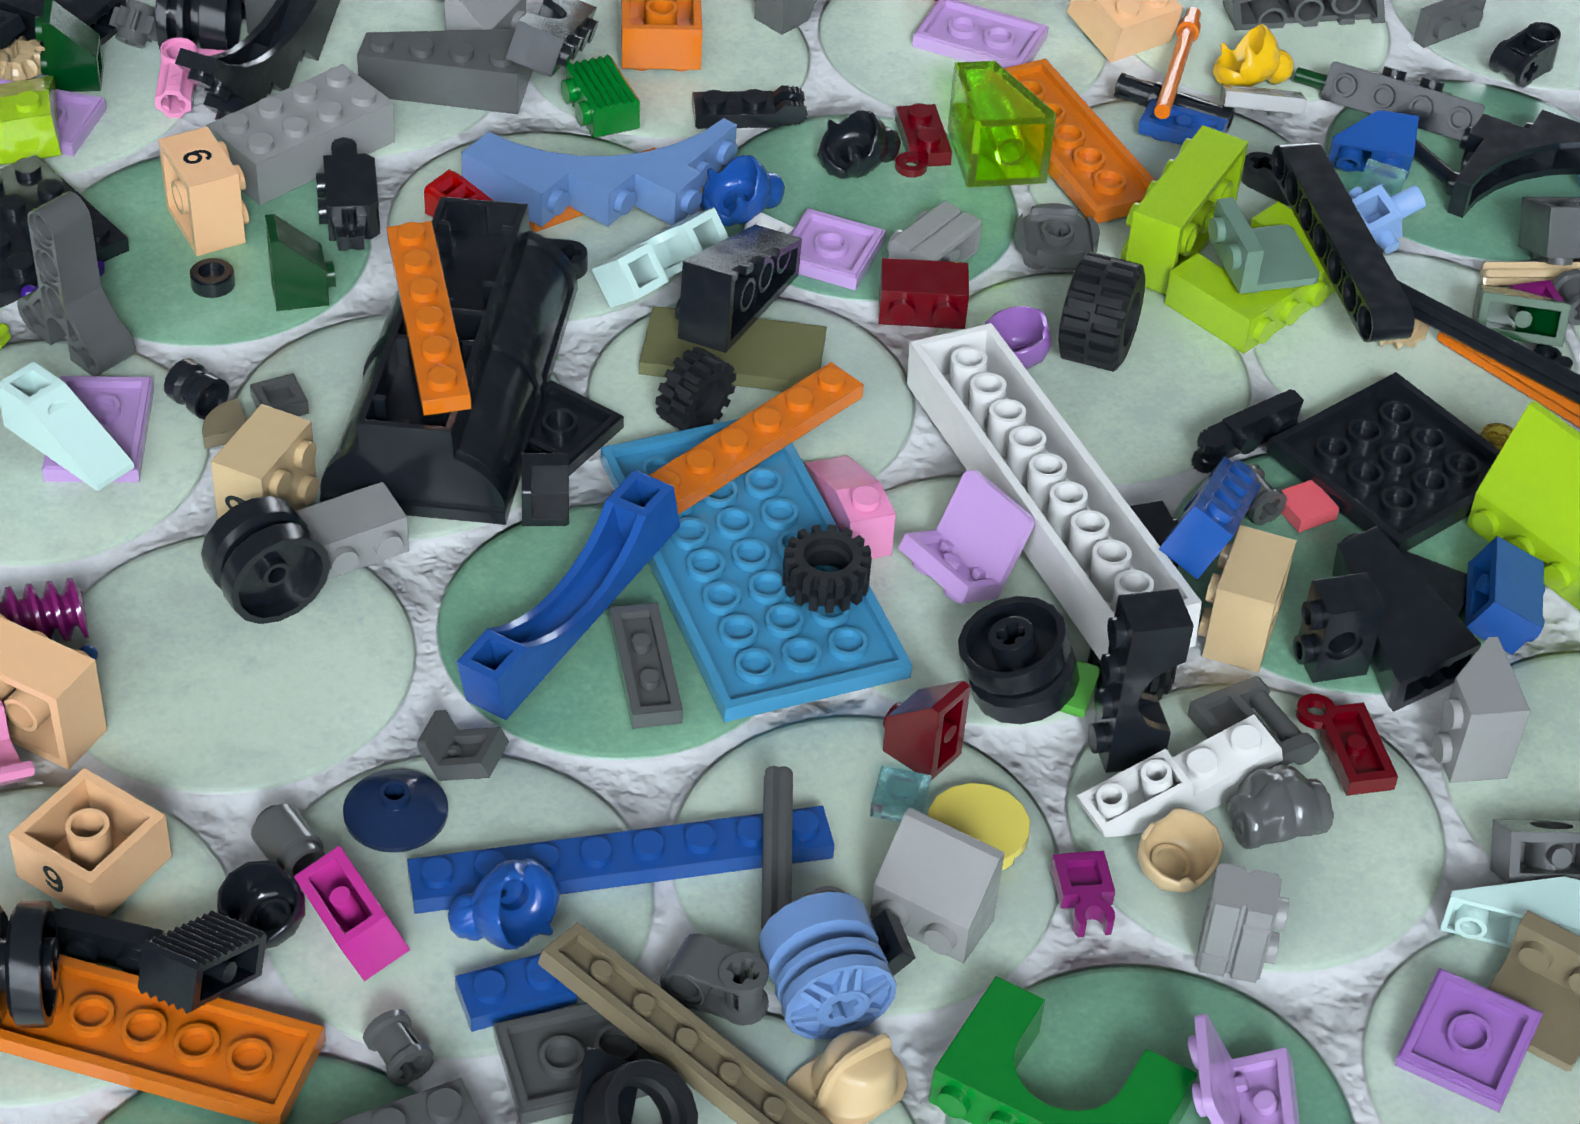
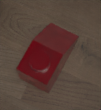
M962 680L918 689L903 703H895L889 709L883 721V727L885 728L883 751L931 782L962 753L971 685Z

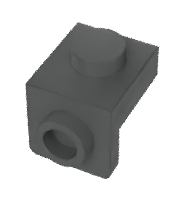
M436 710L418 739L417 747L438 781L490 778L509 740L501 727L458 730L446 710Z

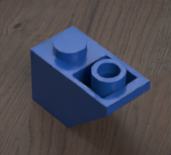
M1377 110L1333 136L1328 155L1334 168L1347 172L1359 171L1379 174L1386 178L1398 177L1407 179L1414 158L1419 116Z

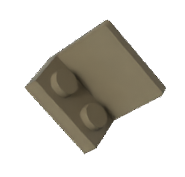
M1527 910L1518 925L1507 958L1487 989L1543 1013L1540 1024L1527 1051L1569 1072L1580 1057V936Z

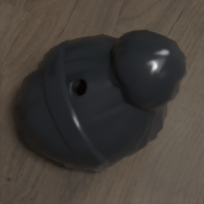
M857 110L850 114L849 117L844 118L840 123H835L831 119L828 120L827 131L822 137L817 157L829 175L841 179L863 177L872 172L882 162L888 163L894 160L899 153L901 140L898 132L892 128L885 127L884 123L873 112Z

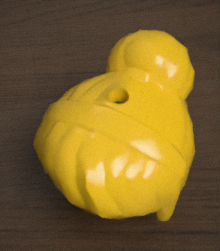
M1260 24L1247 32L1234 50H1230L1225 43H1222L1220 45L1221 55L1214 63L1212 70L1220 84L1252 87L1268 80L1274 85L1289 79L1294 70V62L1285 50L1279 49L1275 36L1268 27Z

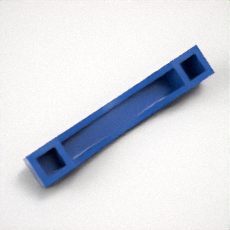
M635 469L605 501L599 519L585 547L558 585L536 607L520 618L502 626L487 628L458 659L456 663L467 702L504 720L510 717L680 527L674 486Z

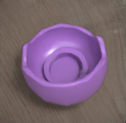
M1029 306L1009 307L995 313L985 322V324L992 323L1026 370L1041 363L1051 348V331L1046 315L1039 309Z

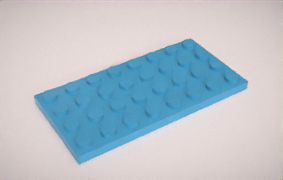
M738 419L601 447V463L614 490H616L634 469L650 475ZM790 443L678 515L680 527L649 561L652 571L724 722L911 678L912 663L870 585L867 595H862V602L857 606L850 601L849 610L842 612L839 605L834 606V613H825V606H818L817 612L808 610L809 602L807 601L800 607L794 603L795 595L788 597L785 593L786 586H783L782 583L785 546H788V540L791 536L797 538L798 531L803 528L811 534L813 525L820 524L822 531H828L829 524L837 525L793 443ZM828 565L813 567L817 570L825 572H835L840 570L839 568Z

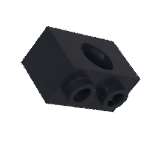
M1367 572L1315 579L1311 582L1307 601L1302 604V622L1299 634L1293 640V652L1298 664L1304 665L1312 683L1367 675L1386 608Z

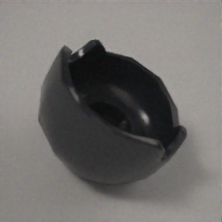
M270 860L252 861L244 863L227 875L218 890L217 911L224 916L265 932L267 935L265 949L279 946L295 934L306 915L305 897L298 882L285 872L278 863Z

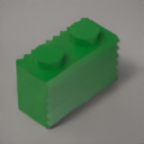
M607 54L604 58L599 56L597 59L592 57L589 61L584 59L581 63L578 60L574 64L568 63L566 79L561 81L562 96L566 104L572 103L579 125L581 127L586 126L589 134L592 135V139L640 128V100L611 56Z

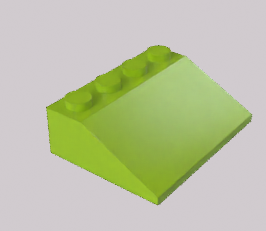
M54 76L0 84V165L15 163L22 158L37 155L40 159L62 155Z
M1534 400L1526 407L1476 491L1467 526L1489 543L1499 536L1543 561V583L1579 611L1580 432Z

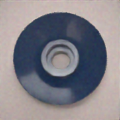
M407 769L384 770L363 778L349 791L343 805L344 823L350 835L370 849L390 853L410 851L429 843L442 831L448 818V800L441 786L425 774Z

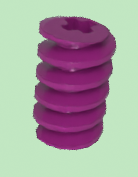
M66 578L63 593H58L52 580L46 581L43 596H38L31 583L25 584L22 599L17 598L11 586L5 587L2 602H0V614L7 618V620L31 631L42 632L51 640L54 629H58L64 641H71L75 626L79 627L85 639L89 638L82 590L79 591L73 578Z

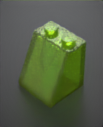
M996 61L956 62L954 64L947 130L966 187L1047 183L1056 121L1055 112Z

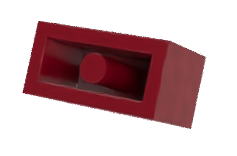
M882 258L878 324L965 329L969 301L968 263Z

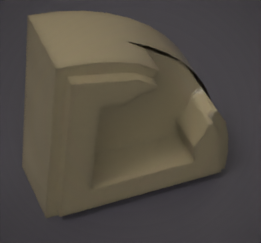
M238 398L218 405L206 416L202 426L205 449L225 445L247 421Z

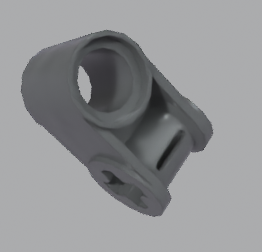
M688 935L660 979L661 988L685 1007L699 1009L726 1019L733 1024L742 1026L752 1025L762 1020L767 1014L769 1007L768 995L763 989L768 980L766 962L754 953L744 952L724 945L706 935ZM749 968L753 970V979H749ZM735 998H738V1009L735 1008Z

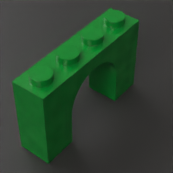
M995 976L933 1071L929 1102L938 1106L948 1116L957 1119L962 1118L972 1124H1179L1190 1105L1192 1084L1195 1083L1197 1077L1196 1072L1149 1049H1145L1123 1088L1106 1104L1093 1109L1075 1111L1060 1109L1044 1103L1026 1089L1019 1079L1016 1068L1039 1034L1045 999Z

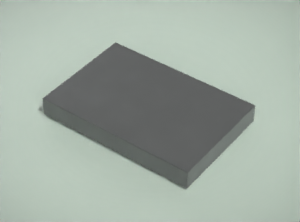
M587 1003L493 1024L494 1038L520 1124H529L574 1113L587 1047L602 1050L628 1062L642 1059L660 1062ZM638 1088L636 1098L649 1096Z

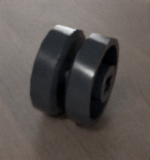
M272 496L252 498L228 510L216 520L205 536L201 551L204 569L214 583L223 591L224 597L234 611L245 621L258 624L279 622L300 612L316 598L326 584L331 567L327 550L308 529V525L288 501Z
M1014 596L1000 599L979 609L963 626L958 639L959 655L965 673L969 677V685H971L974 700L985 715L1001 723L1021 725L1041 721L1060 711L1074 696L1080 680L1078 665L1073 648L1070 645L1064 617L1054 605L1036 597Z
M21 901L12 911L8 921V917L0 905V1024L4 1020L7 1010H9V1014L18 1028H48L52 1025L55 1016L59 988V936L55 908L51 901Z

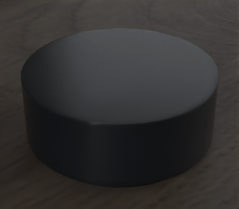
M208 258L201 260L190 269L191 288L194 293L202 297H222L230 293L235 286L234 269L229 262L222 259Z

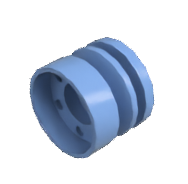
M823 892L808 895L787 904L768 919L759 935V950L767 964L768 975L775 984V994L782 1006L781 1011L785 1022L793 1033L807 1039H831L851 1030L858 1031L883 1015L895 999L897 983L888 967L887 958L878 944L879 938L869 913L860 899L848 893Z

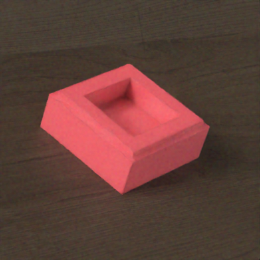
M1312 480L1281 490L1287 497L1285 509L1281 514L1298 533L1337 520L1339 507Z

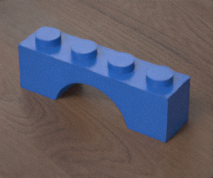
M1224 456L1189 499L1183 509L1185 511L1184 515L1166 536L1159 550L1198 580L1232 539L1260 489L1261 484L1255 480L1257 476L1253 470L1241 461L1234 460L1232 462Z

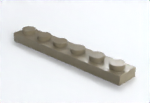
M579 922L542 949L538 961L542 968L658 1061L678 1073L688 1085L737 1124H833Z

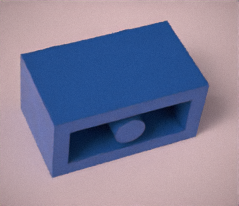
M1499 536L1495 537L1468 562L1465 610L1466 627L1473 634L1484 640H1487L1488 637H1498L1504 651L1511 655L1526 642L1534 641L1541 633L1545 623L1543 617V595L1545 592V585L1543 584L1544 562Z

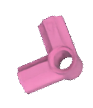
M181 37L171 38L163 42L160 47L161 66L155 95V108L161 110L166 117L181 118L183 114L191 111L194 89L197 85L188 81V73L175 64L180 48L206 56H212L227 50L197 48L193 41Z

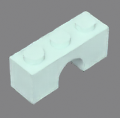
M715 207L682 219L591 270L610 308L637 300L668 283L669 277L682 271L684 260L729 237Z

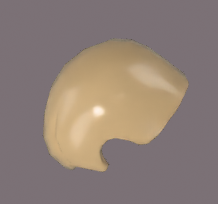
M1176 808L1164 818L1151 822L1140 837L1141 841L1137 846L1136 857L1143 874L1163 891L1187 893L1204 885L1213 875L1216 866L1220 863L1224 845L1218 828L1203 814L1183 808Z

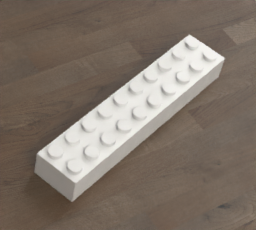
M992 323L909 342L907 386L966 470L979 471L1033 516L1034 527L1022 550L1101 661L1102 654L1108 653V619L1115 615L1118 595L1179 589L1194 625L1189 648L1196 645L1202 601L1168 556L1159 550V544Z

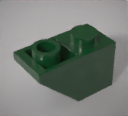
M44 0L42 17L35 18L37 42H44L45 51H41L40 54L42 75L54 76L55 88L69 92L101 91L104 65L99 34L55 1Z

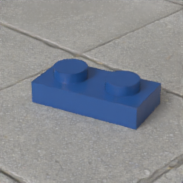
M1151 99L1140 119L1138 128L1139 134L1150 136L1158 141H1168L1182 145L1186 138L1192 139L1202 125L1226 133L1228 119L1177 105L1172 106L1168 118L1159 119L1154 114L1157 100Z
M541 953L455 976V990L471 1032L492 1027L494 1023L576 1004L577 995L538 964Z

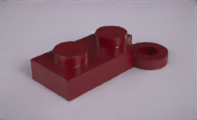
M916 103L911 106H896L895 121L906 151L896 157V171L902 176L915 178L924 175L927 172V167L951 165L952 150L936 104ZM906 163H914L916 166H909Z
M1313 693L1303 695L1298 700L1295 710L1296 717L1306 727L1321 729L1320 738L1346 796L1395 789L1398 775L1364 702L1336 706L1328 697ZM1308 708H1319L1324 714L1314 715L1308 711Z

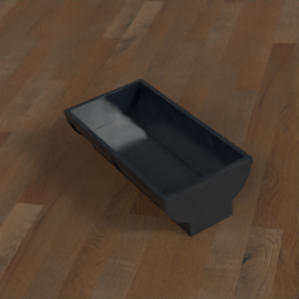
M440 197L432 218V225L470 391L472 409L423 415L397 288L378 341L373 345L367 357L363 371V381L336 453L328 462L321 479L320 503L383 482L407 516L506 525L522 474V453H528L530 437L533 438L544 402L545 388L551 379L576 297L578 281L571 262L561 249L547 238L530 231L528 204Z

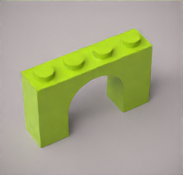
M1278 201L1254 216L1250 227L1291 226L1320 273L1316 284L1239 294L1224 268L1197 253L1170 270L1164 304L1245 354L1259 343H1266L1274 333L1286 325L1294 324L1299 316L1311 308L1319 307L1327 297L1336 291L1292 209Z

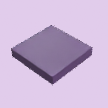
M1439 968L1396 1057L1395 1066L1500 1113L1540 1024L1543 1013Z

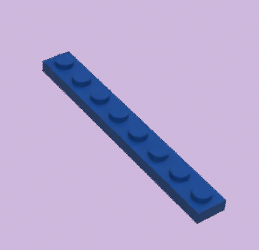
M823 805L793 809L792 864L833 859L834 841ZM763 813L407 859L414 914L449 910L452 901L457 896L466 892H474L479 882L496 868L497 864L510 860H523L527 858L536 860L554 874L555 882L561 888L560 895L762 868Z

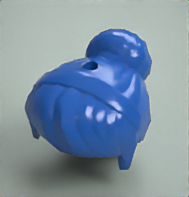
M741 155L730 161L720 172H716L712 168L708 169V181L703 189L700 207L702 211L715 207L723 226L746 224L763 212L765 208L777 207L783 199L785 186L779 175L767 172L765 167L754 156Z
M534 859L504 861L497 864L496 868L479 882L474 892L462 893L452 901L448 912L450 930L458 938L471 941H479L485 938L489 943L504 950L518 949L524 946L525 943H529L530 939L534 936H550L553 934L550 923L556 913L561 888L555 882L554 874Z

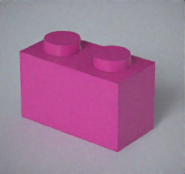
M340 845L294 876L330 934L364 981L410 950Z

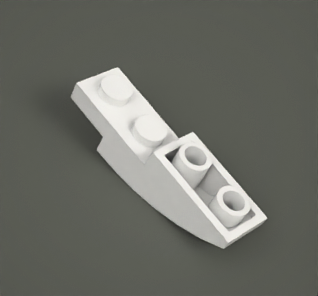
M1253 714L1174 757L1164 749L1077 795V799L1104 837L1143 833L1151 822L1164 818L1173 809L1183 808L1202 814L1228 802L1231 797L1238 794L1239 784L1254 770L1268 769L1283 761L1282 748Z

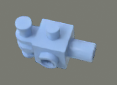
M1381 184L1367 192H1364L1361 187H1356L1348 193L1378 247H1382L1387 254L1394 252L1400 246L1397 239L1402 237V219L1426 207L1425 199L1416 185L1392 197H1389Z

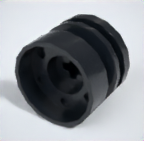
M156 0L155 24L159 49L166 40L178 37L189 39L196 45L199 40L201 49L229 50L239 43L242 0Z

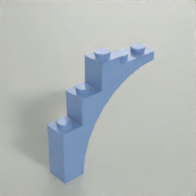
M723 118L702 133L679 143L647 152L616 156H578L547 152L517 144L487 132L461 152L462 177L494 201L528 204L529 221L540 227L544 226L556 215L562 214L567 205L607 227L622 215L628 214L633 206L673 225L686 216L692 215L699 208L702 201L700 187L705 186L708 181V169L712 168L718 172L735 158L738 150L736 144L737 124Z

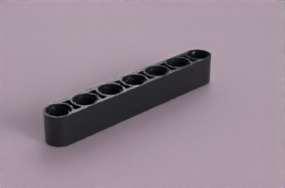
M1319 142L1276 145L1272 151L1271 158L1275 180L1361 339L1368 343L1410 338L1414 331L1412 306Z

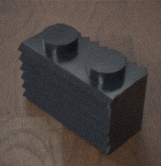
M211 910L208 915L204 913L201 918L196 917L195 921L190 920L186 924L183 923L180 928L175 927L173 931L168 930L166 935L161 933L159 938L154 937L150 941L147 940L138 961L140 967L138 989L141 994L147 992L150 998L156 996L159 1002L165 1000L168 1006L174 1004L177 1010L183 1008L186 1014L260 977L262 975L267 935L263 931Z

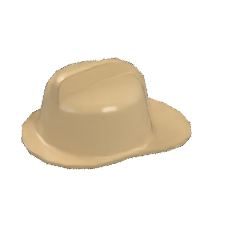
M851 1030L839 1034L828 1043L823 1053L799 1068L788 1079L786 1087L833 1124H867L897 1104L903 1098L908 1083L906 1070L898 1057L894 1055L892 1041L886 1033L877 1036L866 1031Z

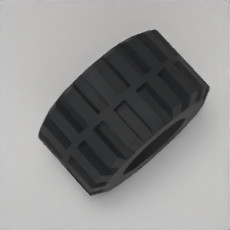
M1088 252L1075 270L1062 311L1058 345L1062 359L1112 372L1119 368L1131 347L1142 309L1146 281L1142 264L1094 252Z

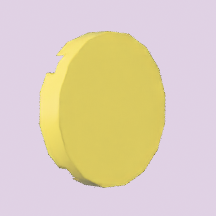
M978 783L953 786L939 794L928 809L929 817L1005 852L1002 870L1013 865L1015 858L1020 856L1021 853L1023 855L1027 848L1030 819L1023 804L1009 792L995 786Z

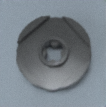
M1060 203L1039 204L1031 208L1030 215L1023 218L1022 213L1018 217L1014 243L1017 250L1024 256V264L1029 268L1038 270L1048 267L1076 270L1088 252H1097L1100 229L1097 222L1091 216H1089L1088 221L1078 216L1079 209L1070 205Z

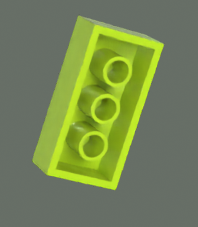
M1202 125L1192 139H1185L1175 160H1168L1158 181L1153 180L1149 184L1144 199L1140 203L1135 202L1132 205L1126 220V226L1131 227L1130 235L1123 245L1121 259L1143 265L1146 288L1166 295L1170 270L1193 255L1201 254L1209 244L1208 224L1210 218L1214 217L1217 199L1233 197L1237 202L1249 141Z

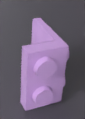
M968 470L963 473L937 529L905 533L898 549L913 561L912 565L917 571L930 576L944 588L945 595L951 600L961 604H968L970 602L998 599L1033 530L1034 518L979 471Z
M1208 1014L1196 1015L1194 1017L1196 1035L1188 1037V1046L1195 1068L1199 1070L1200 1082L1192 1084L1193 1099L1199 1116H1208L1210 1124H1300L1293 1060L1287 1048L1232 1059Z

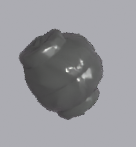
M1283 764L1269 769L1254 770L1243 780L1239 786L1238 794L1231 797L1228 804V815L1232 824V830L1235 833L1237 842L1245 849L1258 848L1264 844L1285 842L1296 837L1327 833L1334 819L1331 796L1322 782L1318 779H1307L1293 766Z

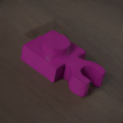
M1104 850L1053 854L1050 868L1061 909L1075 908L1072 929L1078 938L1084 937L1087 925L1086 920L1089 919L1099 921L1103 926L1104 934L1111 935L1115 921V911L1111 906L1114 901L1115 888Z

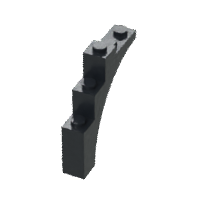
M276 0L261 23L244 40L229 50L212 56H206L180 48L175 64L188 73V81L205 87L204 92L207 95L203 105L216 113L215 120L221 119L227 114L234 113L266 98L267 94H271L272 89L280 92L288 89L299 62H302L303 57L318 61L340 0Z
M1542 110L1533 123L1527 122L1524 127L1483 113L1474 127L1469 125L1466 127L1461 138L1459 148L1464 149L1461 162L1462 167L1460 173L1455 171L1449 180L1446 194L1451 196L1447 212L1463 218L1478 201L1508 185L1543 176L1580 174V123Z

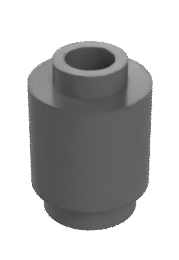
M285 803L269 806L256 818V822L251 830L253 841L268 860L278 863L293 878L325 855L322 840L294 805Z

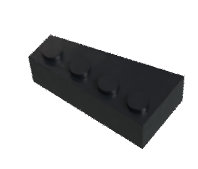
M753 225L684 260L681 296L675 308V318L679 320L678 338L726 353L798 277L802 238L759 225Z

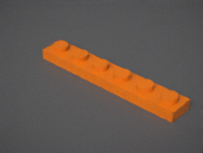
M432 221L420 223L407 222L402 225L386 227L423 415L472 409L470 391Z
M830 362L648 476L674 486L679 515L863 397L864 384Z

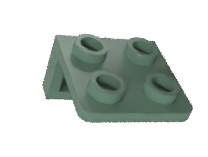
M1233 197L1217 199L1214 217L1210 218L1208 224L1209 241L1239 294L1290 287L1295 288L1313 285L1318 282L1320 273L1291 226L1276 225L1251 228Z

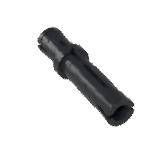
M1122 72L1115 86L1114 97L1131 101L1147 108L1151 99L1158 100L1163 82L1155 81V83ZM1178 91L1173 105L1228 119L1226 134L1234 118L1235 109L1224 107L1223 105Z

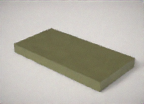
M653 306L639 361V374L665 377L664 375L668 369L672 371L675 368L673 362L677 357L683 360V352L688 349L692 351L693 347H699L734 367L733 373L736 374V381L732 385L785 391L821 369L827 326L758 318L741 338L724 353L679 339V320L675 318V308Z

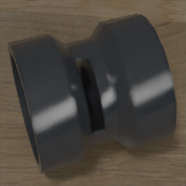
M191 358L182 359L169 370L164 382V392L170 399L181 405L186 404L189 412L203 420L215 407L228 400L230 392L229 385L217 374L207 373L206 368L202 364Z

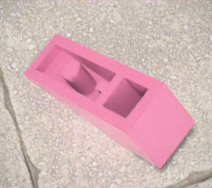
M848 455L804 463L840 532L842 533L846 527L853 530L852 539L858 535L864 538V546L869 545L872 559L892 555L896 513L881 482Z

